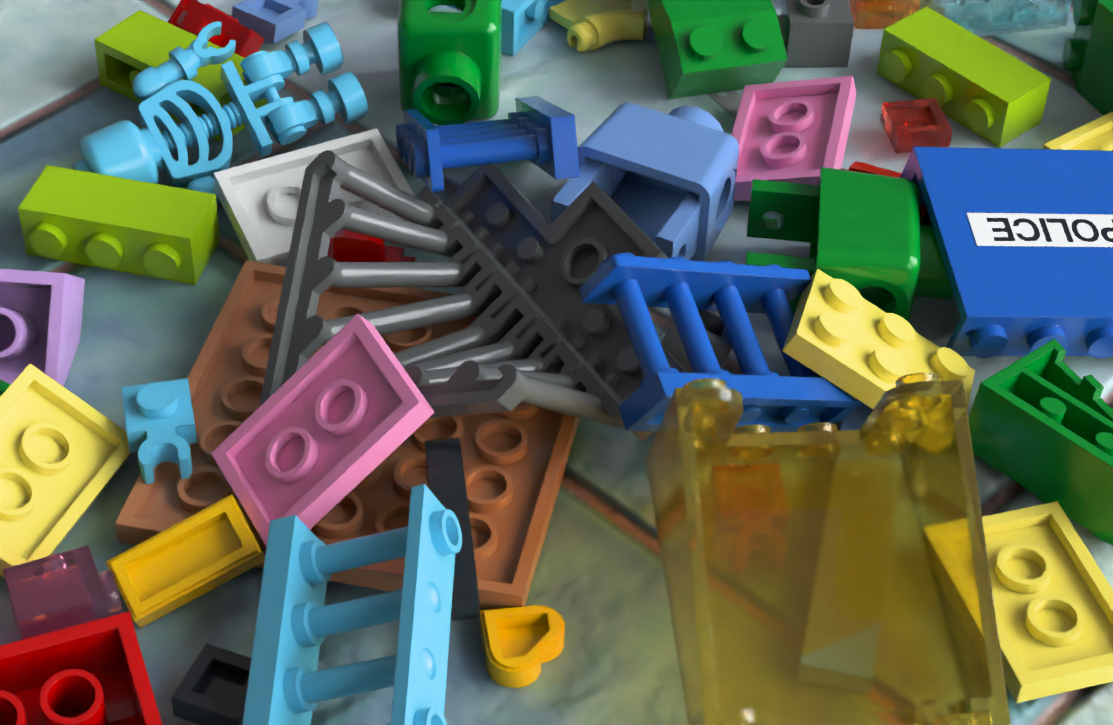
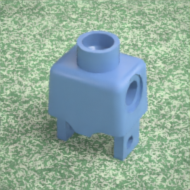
M634 103L619 105L578 147L580 177L570 178L552 199L551 223L594 181L668 258L683 257L685 260L705 261L733 210L739 157L738 141L732 135L725 133L720 123L710 113L698 107L684 105L674 108L669 114Z

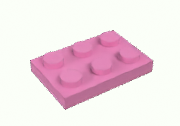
M853 76L745 85L732 131V136L736 138L739 144L734 201L750 202L753 179L818 185L821 167L841 170L856 99Z
M357 314L211 454L264 544L267 546L271 520L296 515L310 530L435 412L374 325Z

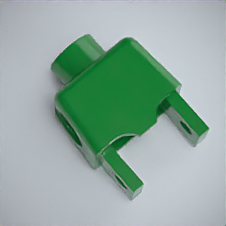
M400 0L397 38L400 105L403 113L404 110L416 109L431 123L442 126L462 124L469 120H487L494 117L499 108L502 0ZM438 5H452L460 8L463 11H430V14L428 13V11L431 8L436 7ZM450 85V86H456V87H454V88H445V87H441V86Z
M825 167L820 169L818 185L752 180L746 237L810 243L809 258L747 252L745 265L765 266L776 264L781 266V268L806 269L810 277L819 269L833 279H842L850 283L859 291L864 299L886 313H894L903 317L909 323L914 297L952 299L953 291L932 225L920 224L919 189L912 180ZM769 211H774L780 213L782 216L779 218L772 219L764 216L763 214ZM802 292L789 303L793 314H795Z

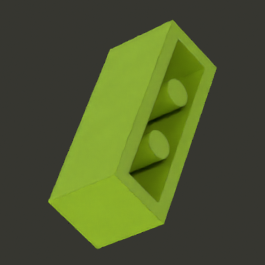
M927 6L883 30L877 74L998 148L1041 123L1051 78Z
M138 10L94 39L100 84L138 103H142L143 101L135 97L133 92L135 76L150 66L156 68L170 59L168 53L178 46L183 50L188 48L198 36ZM208 41L207 48L210 46L216 49L222 48ZM233 53L228 60L222 63L199 67L196 69L198 75L191 80L201 84L211 92L223 108L224 104L228 105L229 102L233 103L220 77L221 65L232 60L244 86H247L242 75L245 71L240 65L244 57ZM266 98L254 102L255 108L267 105ZM187 102L196 116L201 117L203 113L207 115L198 105ZM167 112L173 120H176V121L182 123V122H181L176 116H174L172 113ZM243 123L241 126L236 125L235 129L231 127L232 137L246 128ZM215 134L213 139L221 142L220 136Z
M51 165L45 167L18 207L26 255L196 285L220 242L216 194Z

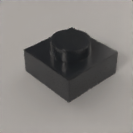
M206 643L171 697L174 716L199 725H242L251 658Z

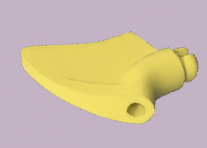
M566 0L549 7V18L568 29L567 41L571 48L577 47V51L584 52L588 49L595 50L617 41L644 40L647 32L648 5L645 0Z

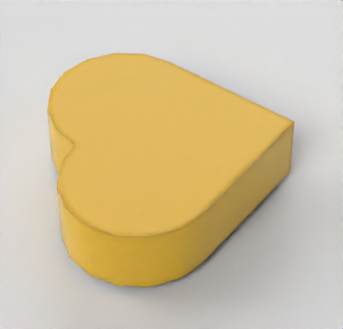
M529 605L480 611L479 628L486 668L490 678L499 685L507 688H521L530 685L540 675L541 664L555 659L564 648L565 622L562 616L550 607Z

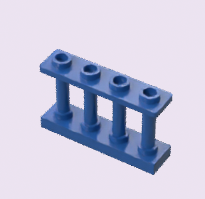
M538 96L515 98L516 112L508 113V119L434 126L416 109L404 110L405 124H396L399 159H403L404 164L409 165V170L414 171L415 178H420L431 192L444 191L443 169L529 160L555 180L580 177L575 115Z
M628 252L618 253L603 260L599 264L598 270L579 288V292L584 303L618 305L644 378L640 381V387L618 406L626 431L825 434L862 404L861 401L782 351L794 317L789 303L812 281L808 270L781 268V266L776 264L765 266L734 264L732 261L727 260L705 262L685 260L683 257L635 256ZM647 307L669 308L693 373H683L669 367ZM698 310L719 312L743 375L730 374L727 370H721ZM747 313L766 314L790 376H779L776 372H770Z

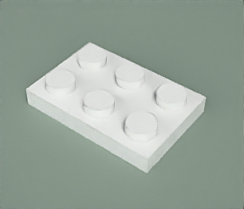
M378 128L214 172V190L249 261L287 266L305 169L323 151L331 150L346 163L415 197ZM342 188L339 190L338 199L343 200L348 205L408 221Z

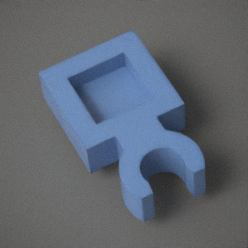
M244 0L232 6L231 16L238 19V23L265 39L263 43L275 44L305 27V20L316 17L319 0Z

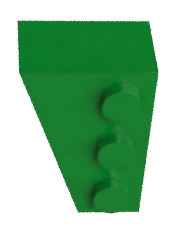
M1053 339L980 382L959 445L981 458L990 468L1002 472L1034 493L1043 503L1058 501L1068 517L1090 530L1099 540L1113 546V409L1100 398L1104 386L1092 375L1083 376V379H1081L1063 362L1066 350Z

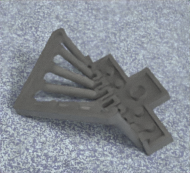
M331 150L320 153L306 167L259 407L292 377L321 345H325L356 316L351 315L325 321L316 315L319 297L329 287H464L458 294L359 314L373 324L381 336L479 316L466 329L393 353L435 413L429 418L509 412L521 402L610 427L624 426L618 406L640 387V381L644 376L618 305L584 303L579 288L598 270L599 264L612 255L628 252L635 256L668 258V256L594 181L550 224L494 164L481 165L446 201L434 192H431L427 186L418 193V196L422 199L420 200L346 163ZM342 188L408 221L348 205L343 200L338 199L339 190ZM340 229H345L450 257L451 259L448 262H336L331 257H327L330 238ZM662 345L669 367L675 368L679 372L688 373ZM653 431L630 432L644 441Z

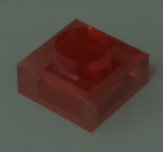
M936 98L885 102L882 104L880 122L896 154L911 153L913 147H950L953 130Z

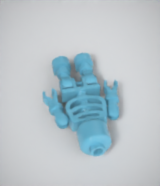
M213 22L199 32L198 38L188 48L183 50L178 46L168 53L170 59L156 68L150 66L135 76L133 92L135 97L143 101L139 105V121L143 128L138 129L131 121L122 120L86 135L82 138L79 146L82 160L72 163L74 170L154 184L159 182L158 172L164 170L172 187H187L186 189L216 194L214 190V172L229 169L232 159L233 138L231 127L235 129L236 125L241 126L243 123L262 158L271 154L273 145L264 125H268L277 143L287 145L302 138L307 133L306 130L316 125L318 121L323 125L335 121V114L339 112L345 124H350L364 118L369 111L368 103L358 79L351 71L329 79V92L325 94L322 89L310 94L311 100L294 102L292 97L280 98L278 91L285 86L283 79L289 77L293 72H296L298 76L310 71V65L314 63L321 75H326L341 68L344 61L341 47L330 25L327 22H323L303 31L304 43L302 44L298 40H294L285 45V51L278 50L271 53L259 51L244 58L240 65L245 71L242 75L247 86H244L232 60L222 64L220 77L233 103L229 102L228 105L224 104L222 108L211 92L201 84L191 80L198 75L196 69L199 67L222 63L228 60L235 51V40H230L229 44L224 48L216 49L212 46L207 48L208 40L212 36L221 34L222 22ZM267 98L269 104L257 109L255 108L254 102ZM187 102L198 105L207 115L203 113L201 117L196 116ZM167 112L172 113L182 122L179 124V127ZM216 134L220 136L222 151L215 159L209 161L207 140L209 136L213 138ZM195 144L199 160L190 166L188 165L186 148L187 146L192 147ZM171 153L176 155L177 161L173 159ZM216 194V203L218 206V201L220 200Z

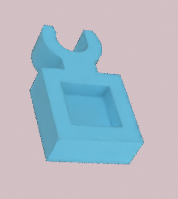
M188 378L121 387L129 452L138 451L140 474L144 483H154V468L163 462L176 463L179 466L181 478H190L193 467L189 444L197 443Z

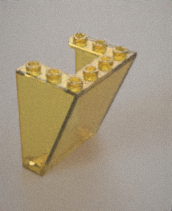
M933 373L908 374L898 378L895 381L896 387L883 394L859 430L838 431L835 424L823 422L804 425L798 428L797 432L771 433V428L765 425H745L735 428L744 411L742 394L737 390L727 388L726 382L714 378L698 379L686 383L683 388H675L646 459L688 725H1011L963 380L939 381L938 376Z

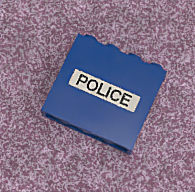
M913 147L900 178L912 180L918 186L920 205H926L961 316L946 348L954 350L960 356H975L983 359L994 356H1026L1055 339L1066 350L1065 356H1092L1094 358L1113 356V151Z

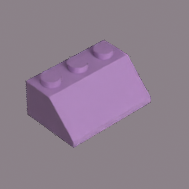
M0 269V380L12 384L29 364H32L64 387L80 342L84 278L67 273Z

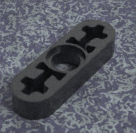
M460 438L426 440L424 443L428 488L446 509L453 511L458 519L462 533L461 549L458 553H455L451 621L480 618L478 583Z

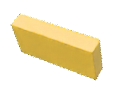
M231 494L105 563L134 622L142 628L265 561V554L236 499Z

